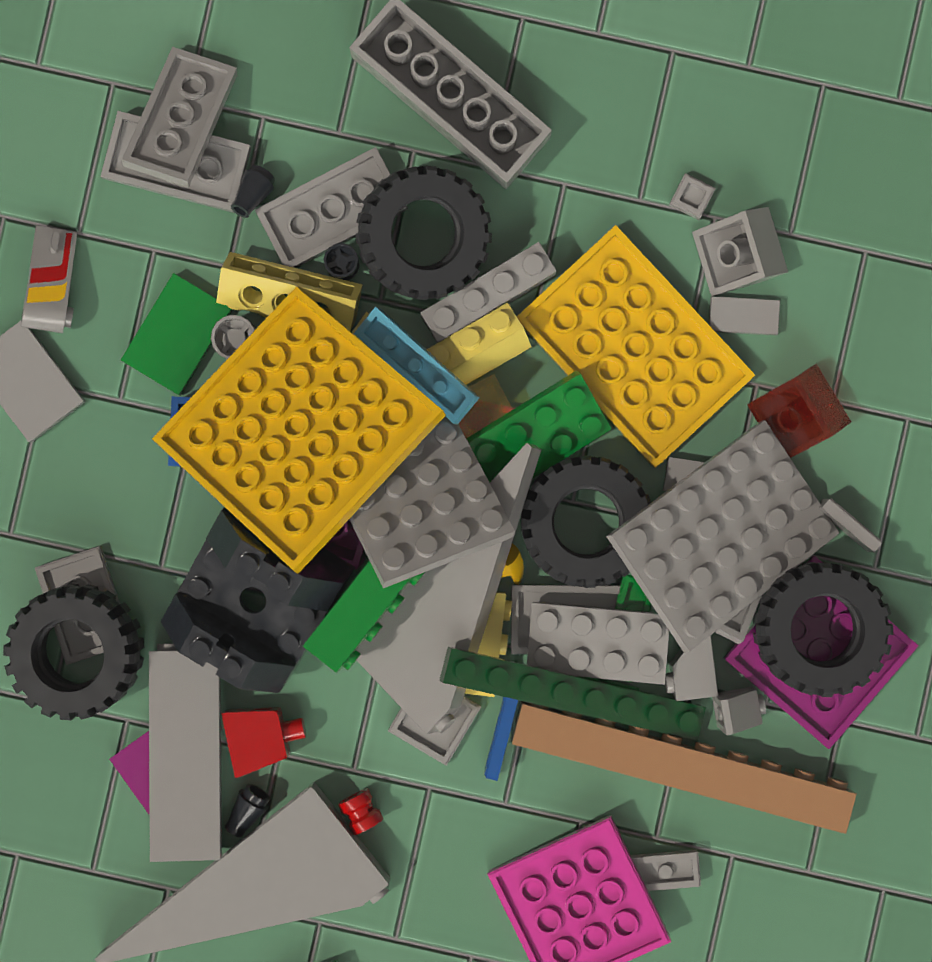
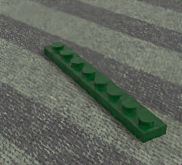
M449 646L439 679L440 682L697 741L706 707L698 704L676 701L668 697Z

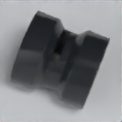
M343 243L334 244L325 252L324 266L331 277L349 281L356 276L360 263L355 250L351 246Z

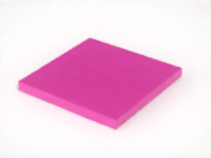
M611 815L493 868L487 873L530 962H628L671 943V937Z

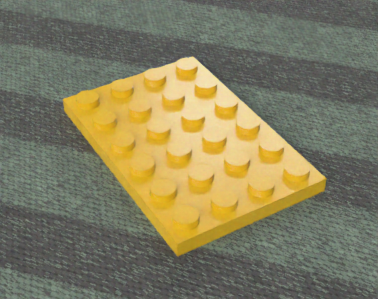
M616 225L517 316L528 334L567 375L576 370L581 373L602 413L653 468L662 463L755 376L750 368Z

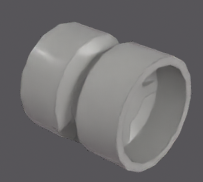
M230 315L223 317L212 329L211 341L213 348L220 356L228 359L256 330V327L242 316Z

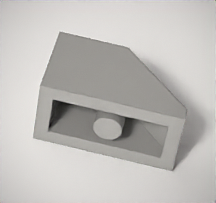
M709 636L690 652H683L680 649L669 663L670 672L666 673L665 686L667 694L672 693L676 701L718 696L711 636Z
M745 687L718 692V696L712 697L717 727L726 735L735 734L763 724L761 715L766 714L763 695L757 694L755 688Z

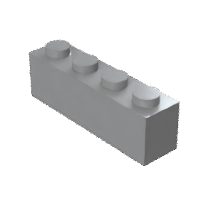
M538 242L467 284L460 291L452 293L422 311L420 314L435 341L439 343L502 305L510 304L555 277L557 271Z

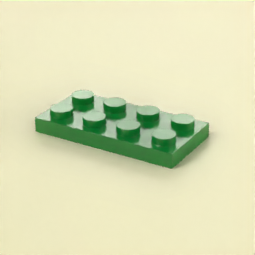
M576 370L466 439L490 483L526 443L537 445L541 449L533 475L534 478L612 429L581 373Z

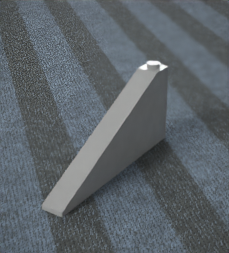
M526 443L490 482L515 532L541 452L537 445ZM514 537L426 571L415 586L409 583L401 593L405 599L393 614L387 611L380 619L379 623L383 627L371 642L365 639L357 649L361 653L357 662L426 734L438 731L443 733L456 720L453 715L461 707L466 688L439 681L447 648L449 646L478 653Z
M313 782L226 851L220 860H215L105 947L94 960L96 962H113L363 906L369 900L374 904L389 891L386 887L389 885L390 876L357 835H353L345 819L318 785Z

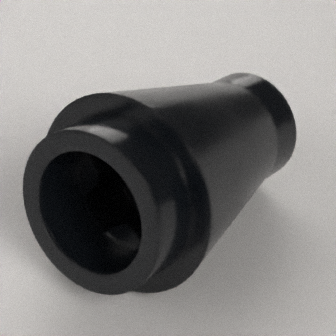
M253 165L250 170L244 171L235 200L231 205L234 213L243 218H248L251 212L274 190L273 183L275 178L268 170L261 166Z
M247 784L244 789H240L229 820L225 825L226 830L236 837H242L246 830L269 808L267 803L270 800V796L263 789L253 784Z

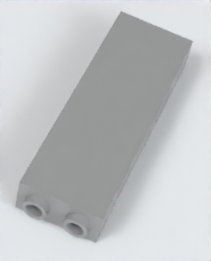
M157 644V651H149L150 862L220 860L222 857L221 678L215 675L218 668L208 662L204 667L180 654L174 644Z

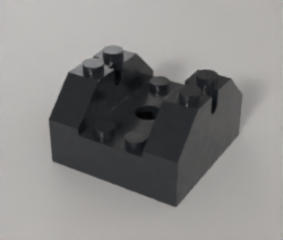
M224 507L220 511L206 537V541L160 622L180 654L202 667L208 662L218 668L215 675L235 687L244 690L280 693L307 651L303 645L329 613L355 567L322 548L296 574ZM248 587H255L261 590L266 597L265 608L260 611L248 609L242 602V591Z

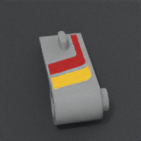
M36 225L21 327L63 333L64 327L71 328L74 308L67 307L77 232Z

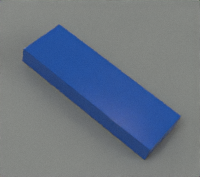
M503 697L484 770V776L487 779L498 781L518 703L516 699Z

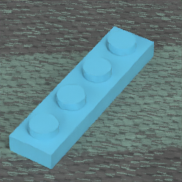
M375 307L354 334L371 350L439 406L446 414L445 417L453 424H458L480 398L382 309Z

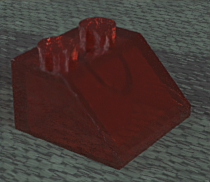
M817 364L798 373L747 404L757 422L764 420L767 422L790 458L832 437L851 423L850 418Z

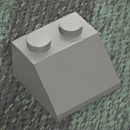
M769 207L745 210L692 232L711 297L761 283L788 273Z

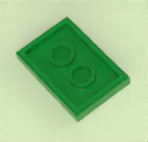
M173 273L121 358V361L181 396L212 345V329L219 320L229 316L233 309L216 303V298Z

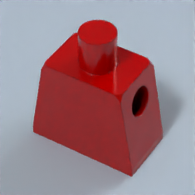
M280 707L227 709L221 713L235 778L287 758L290 755L288 742L306 738L303 718L284 721Z

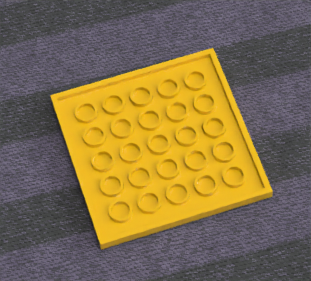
M295 287L161 428L152 440L298 574L446 414L439 406L298 287Z

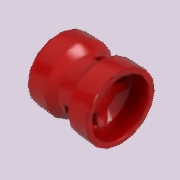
M368 788L362 789L338 803L342 814L347 815L351 819L349 827L353 835L360 834L374 827L384 819L380 810L373 808L371 802L373 797Z

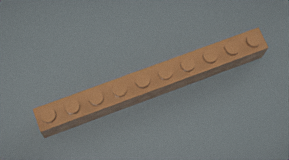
M521 701L511 737L513 745L844 834L847 832L857 795L847 788L848 782L828 777L827 782L814 779L815 774L806 770L795 768L794 774L782 771V765L773 761L762 759L760 765L749 762V756L729 750L728 756L715 753L716 747L706 743L696 742L693 747L682 744L683 738L662 733L660 738L648 735V729L630 725L626 729L615 726L616 722L600 718L593 720L582 717V714L564 710L559 711L547 706Z

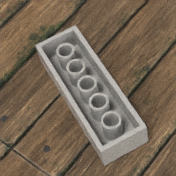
M390 0L349 47L351 57L505 189L511 185L551 137L552 130L401 0Z

